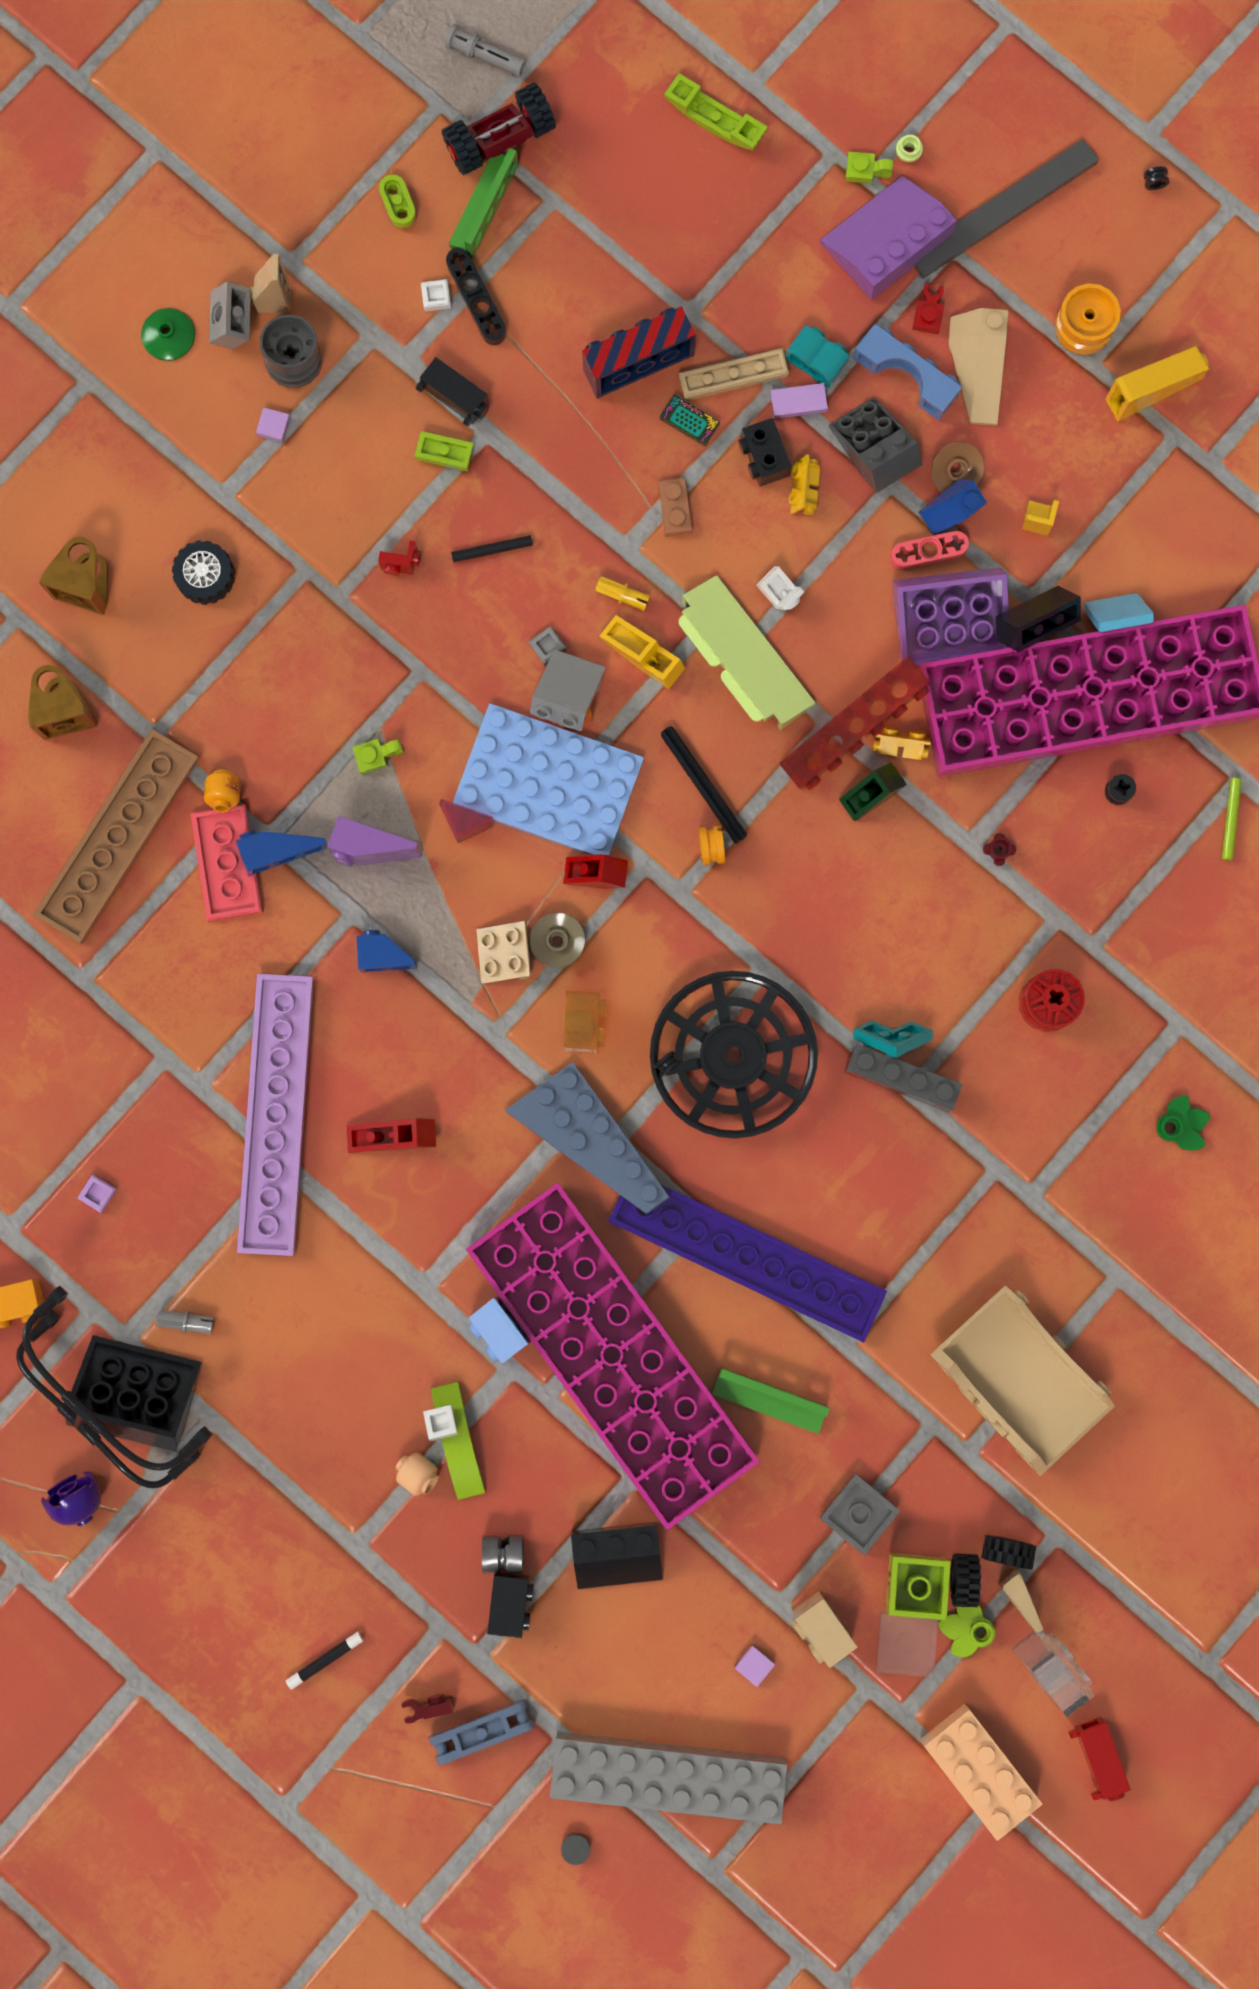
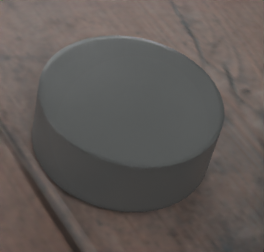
M571 1833L565 1837L561 1847L564 1860L569 1864L579 1865L588 1859L590 1843L586 1836L581 1833Z

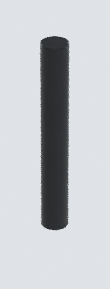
M531 535L453 551L451 554L453 563L533 546Z

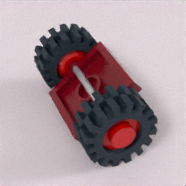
M533 82L515 92L516 102L520 108L519 111L511 103L468 126L462 120H459L441 130L444 142L447 145L446 147L451 154L450 156L462 175H466L483 166L479 150L486 159L497 157L503 151L515 145L523 144L532 136L538 138L556 128L553 112L550 110L546 96L542 93V89L538 87L537 83Z

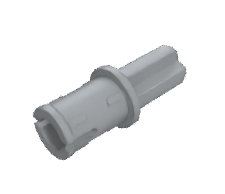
M160 1310L157 1314L156 1325L180 1329L182 1333L192 1331L211 1335L214 1316L189 1314V1311L179 1313Z

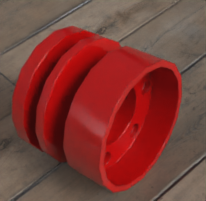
M1048 969L1037 974L1022 988L1019 996V1011L1024 1021L1032 1028L1042 1032H1054L1073 1023L1082 1013L1085 1004V994L1080 981L1071 973L1061 969ZM1057 994L1059 997L1056 1001L1057 1003L1051 1004L1049 1002L1051 995Z

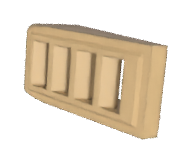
M1015 1569L999 1581L998 1585L1031 1628L1036 1632H1041L1043 1627L1022 1575Z

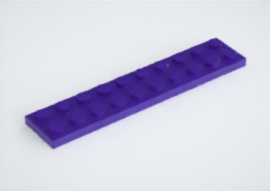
M662 1184L660 1185L670 1199L648 1215L622 1196L619 1197L608 1222L864 1343L885 1298L886 1290Z

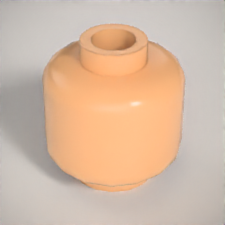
M414 1453L409 1457L405 1455L396 1465V1470H398L396 1475L397 1483L414 1496L427 1495L439 1480L436 1465L420 1453Z

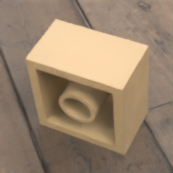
M820 1591L792 1610L794 1619L791 1622L802 1640L808 1637L811 1641L808 1646L819 1664L825 1661L830 1668L858 1648Z

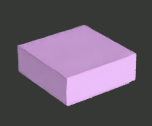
M263 407L256 430L257 436L283 443L291 418L290 415Z
M92 1174L77 1199L103 1213L118 1189Z
M752 1644L736 1664L735 1669L758 1687L775 1666V1663Z

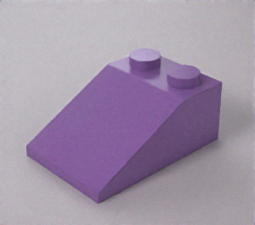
M340 816L337 818L327 846L336 862L348 867H352L353 863L361 866L421 858L423 853L417 842Z

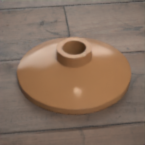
M966 442L951 443L942 448L934 458L931 468L933 483L942 493L959 479L974 480L975 484L978 485L984 472V460L979 450L973 445ZM954 463H958V468L955 471H951V466Z

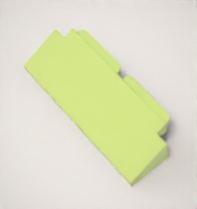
M717 575L682 595V604L685 607L688 605L690 607L682 611V616L679 618V626L710 666L717 667L721 665L724 669L721 674L722 682L753 721L759 722L763 720L765 722L772 716H775L778 720L777 727L781 731L816 704Z

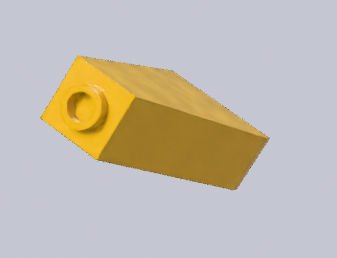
M1196 346L1117 378L1105 400L1117 422L1202 380L1209 370L1208 360L1203 353L1199 352Z

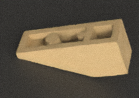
M273 254L254 277V286H250V302L254 303L258 313L290 314L291 287L279 254Z

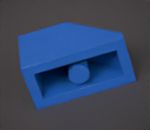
M959 479L918 513L931 533L937 534L967 520L983 507L987 501L974 480Z
M379 930L364 931L363 936H357L358 969L361 972L417 969L416 962L385 934H380Z

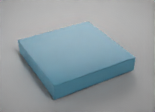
M1138 593L1084 602V612L1099 632L1154 622L1153 612Z

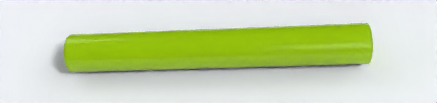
M1240 778L1230 779L1222 860L1233 861L1242 781Z

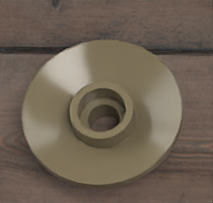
M550 913L540 918L534 924L530 933V948L535 958L542 964L552 968L566 967L574 963L582 954L585 945L584 931L579 922L572 916L564 913ZM555 937L562 938L563 943L561 946L557 947L552 944Z

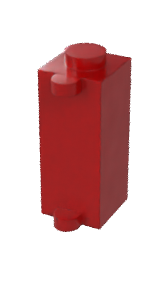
M1099 1717L1075 1726L1068 1733L1070 1738L1078 1737L1097 1789V1791L1091 1793L1092 1799L1115 1801L1125 1796L1124 1793L1131 1789L1107 1723Z

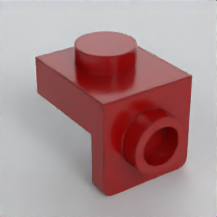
M409 541L407 555L380 551L378 558L380 569L384 570V573L399 576L400 573L413 575L414 566L419 567L421 551L417 550L415 541Z

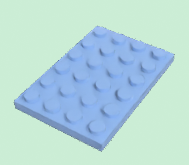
M489 703L455 794L452 807L588 855H610L644 757Z

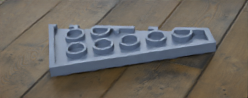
M573 1062L504 1110L646 1215L670 1199Z

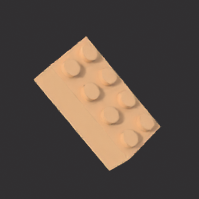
M965 1703L920 1739L930 1755L997 1841L1043 1805Z

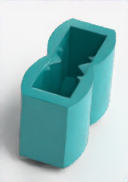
M805 325L787 349L785 358L792 365L806 372L815 381L824 383V386L829 388L847 364L849 355L846 348L840 343L827 341L820 329Z

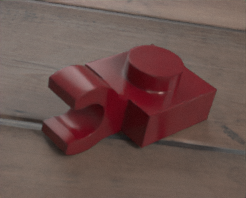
M444 1694L428 1697V1702H424V1704H420L414 1699L403 1701L401 1704L402 1708L410 1706L415 1711L414 1715L405 1717V1723H414L418 1719H428L452 1713L454 1710L452 1696L445 1698Z

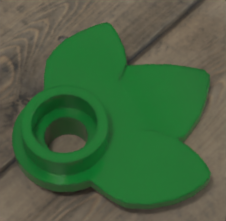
M1188 1096L1174 1098L1168 1104L1166 1114L1161 1116L1156 1123L1157 1134L1165 1141H1174L1183 1150H1199L1205 1147V1142L1198 1132L1206 1126L1210 1119V1114L1200 1109L1190 1108ZM1168 1122L1174 1126L1172 1133L1167 1132L1165 1129Z

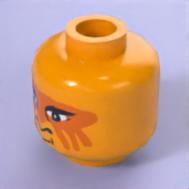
M224 769L216 770L207 776L204 785L205 803L212 807L214 811L221 813L228 812L229 809L236 807L240 802L241 783L239 778L233 772Z

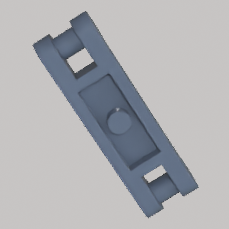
M525 1699L429 1736L431 1746H435L438 1754L435 1756L438 1765L449 1763L535 1728L532 1718L529 1719L526 1709L528 1706ZM515 1714L518 1724L510 1726L507 1717ZM452 1739L455 1749L448 1750L445 1741Z

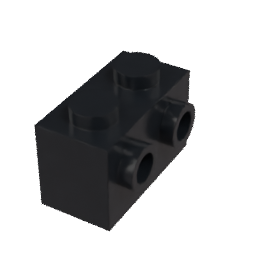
M773 418L742 428L741 439H738L739 447L743 455H748L750 476L753 480L757 479L759 487L789 477L792 467Z
M500 1572L494 1574L488 1635L522 1638L523 1630L529 1631L531 1613H525L527 1601L532 1602L534 1584H529V1576Z

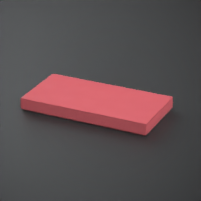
M237 805L224 813L216 812L213 809L191 813L207 921L211 922L263 913L257 874L248 877L236 846V840L240 839L239 836L250 831L246 805Z

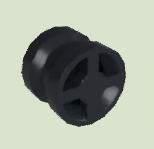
M1126 774L1114 776L1105 787L1106 799L1114 805L1127 803L1136 792L1135 781Z

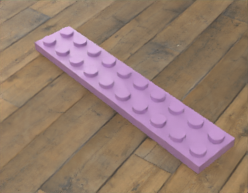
M257 974L237 1253L295 1256L314 985L313 977Z

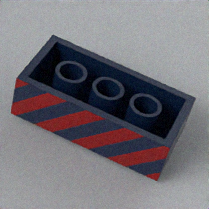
M682 306L676 309L668 308L656 318L651 320L643 319L635 327L626 331L618 330L610 338L601 342L598 340L593 341L582 350L583 371L597 399L694 356L695 333Z

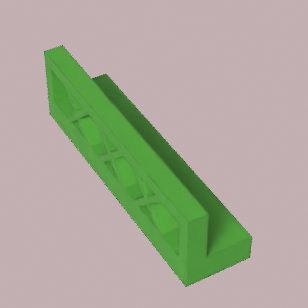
M509 148L506 156L501 154L489 159L449 242L451 249L462 248L467 251L470 257H475L518 168L516 150Z
M722 1367L712 1391L714 1396L819 1434L824 1417L828 1415L830 1409L825 1405Z

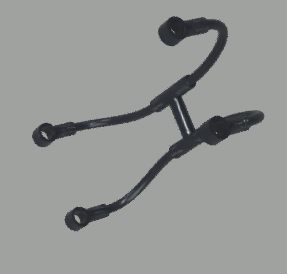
M58 1286L50 1293L47 1299L33 1310V1314L24 1325L22 1342L16 1353L19 1369L27 1380L58 1408L57 1411L93 1446L96 1445L130 1480L140 1486L152 1489L160 1488L172 1480H176L201 1456L198 1449L211 1438L213 1433L204 1426L178 1452L179 1455L173 1460L166 1463H153L135 1455L105 1429L106 1425L70 1390L66 1391L45 1369L32 1349L31 1342H34L44 1332L51 1329L61 1318L53 1308L64 1301L69 1293L61 1286ZM38 1318L41 1319V1321L35 1327H33V1329H31L35 1321ZM24 1351H26L30 1361L43 1378L62 1396L61 1399L64 1403L30 1372L24 1361ZM99 1434L137 1465L155 1471L170 1469L167 1472L168 1475L158 1481H148L139 1477L100 1440L101 1436Z

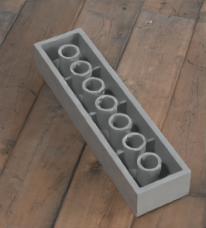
M557 1732L550 1798L782 1824L787 1762L785 1757Z

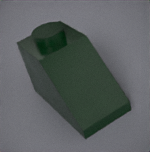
M891 762L874 770L839 800L855 822L889 800L904 788L907 783Z

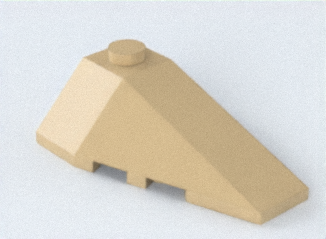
M980 308L950 317L948 346L955 363L956 375L962 386V397L970 424L997 426L1008 310Z

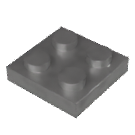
M854 1473L819 1518L865 1556L900 1510Z

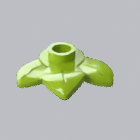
M979 1605L978 1607H956L957 1614L947 1615V1620H940L938 1622L942 1633L954 1640L951 1646V1655L969 1657L978 1647H986L993 1642L995 1628L988 1619L983 1617L982 1609ZM978 1627L985 1628V1634L982 1637H978L975 1634Z

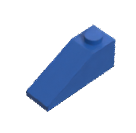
M255 830L241 834L239 836L240 839L236 840V846L248 877L324 850L327 845L325 838L265 831L256 833Z

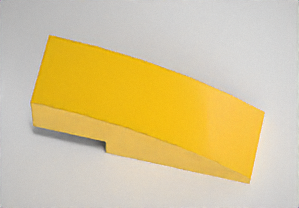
M617 615L599 635L604 642L630 663L668 690L685 670L682 661L678 657L659 646L656 640Z

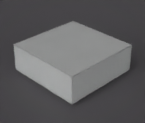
M551 626L528 642L544 666L548 664L554 649L561 652L567 650Z

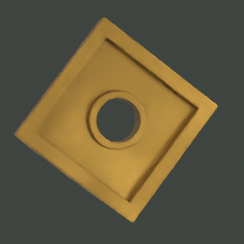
M83 537L73 538L64 545L42 573L39 584L55 600L104 615L108 594L107 562L97 553L95 546L90 540ZM84 544L88 546L90 552L82 554L75 563L70 560L69 554L75 545ZM98 560L101 563V572L96 577Z
M44 665L34 672L31 679L28 720L30 728L41 738L47 740L97 727L95 715L77 687L65 677L59 668L53 665ZM45 672L56 673L58 678L52 679L46 685L45 690L42 691L38 684L40 676Z

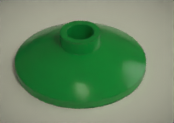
M165 308L153 312L145 320L141 330V339L150 355L159 360L172 361L183 357L189 352L195 340V329L186 314L177 309ZM171 328L169 333H162L163 329Z

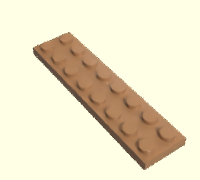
M151 729L33 915L80 944H83L200 758Z

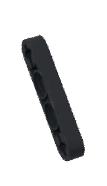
M462 248L452 249L446 256L447 268L481 336L490 345L502 343L506 338L504 322L466 250ZM455 258L463 261L465 270L463 274H461L459 266L454 263ZM466 280H475L478 283L477 288L473 291L465 290L463 283ZM480 302H485L489 305V310L485 314L476 313L474 308ZM490 319L493 327L498 329L497 336H494L489 331L487 321Z

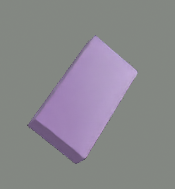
M824 383L770 391L774 419L825 413L828 410Z

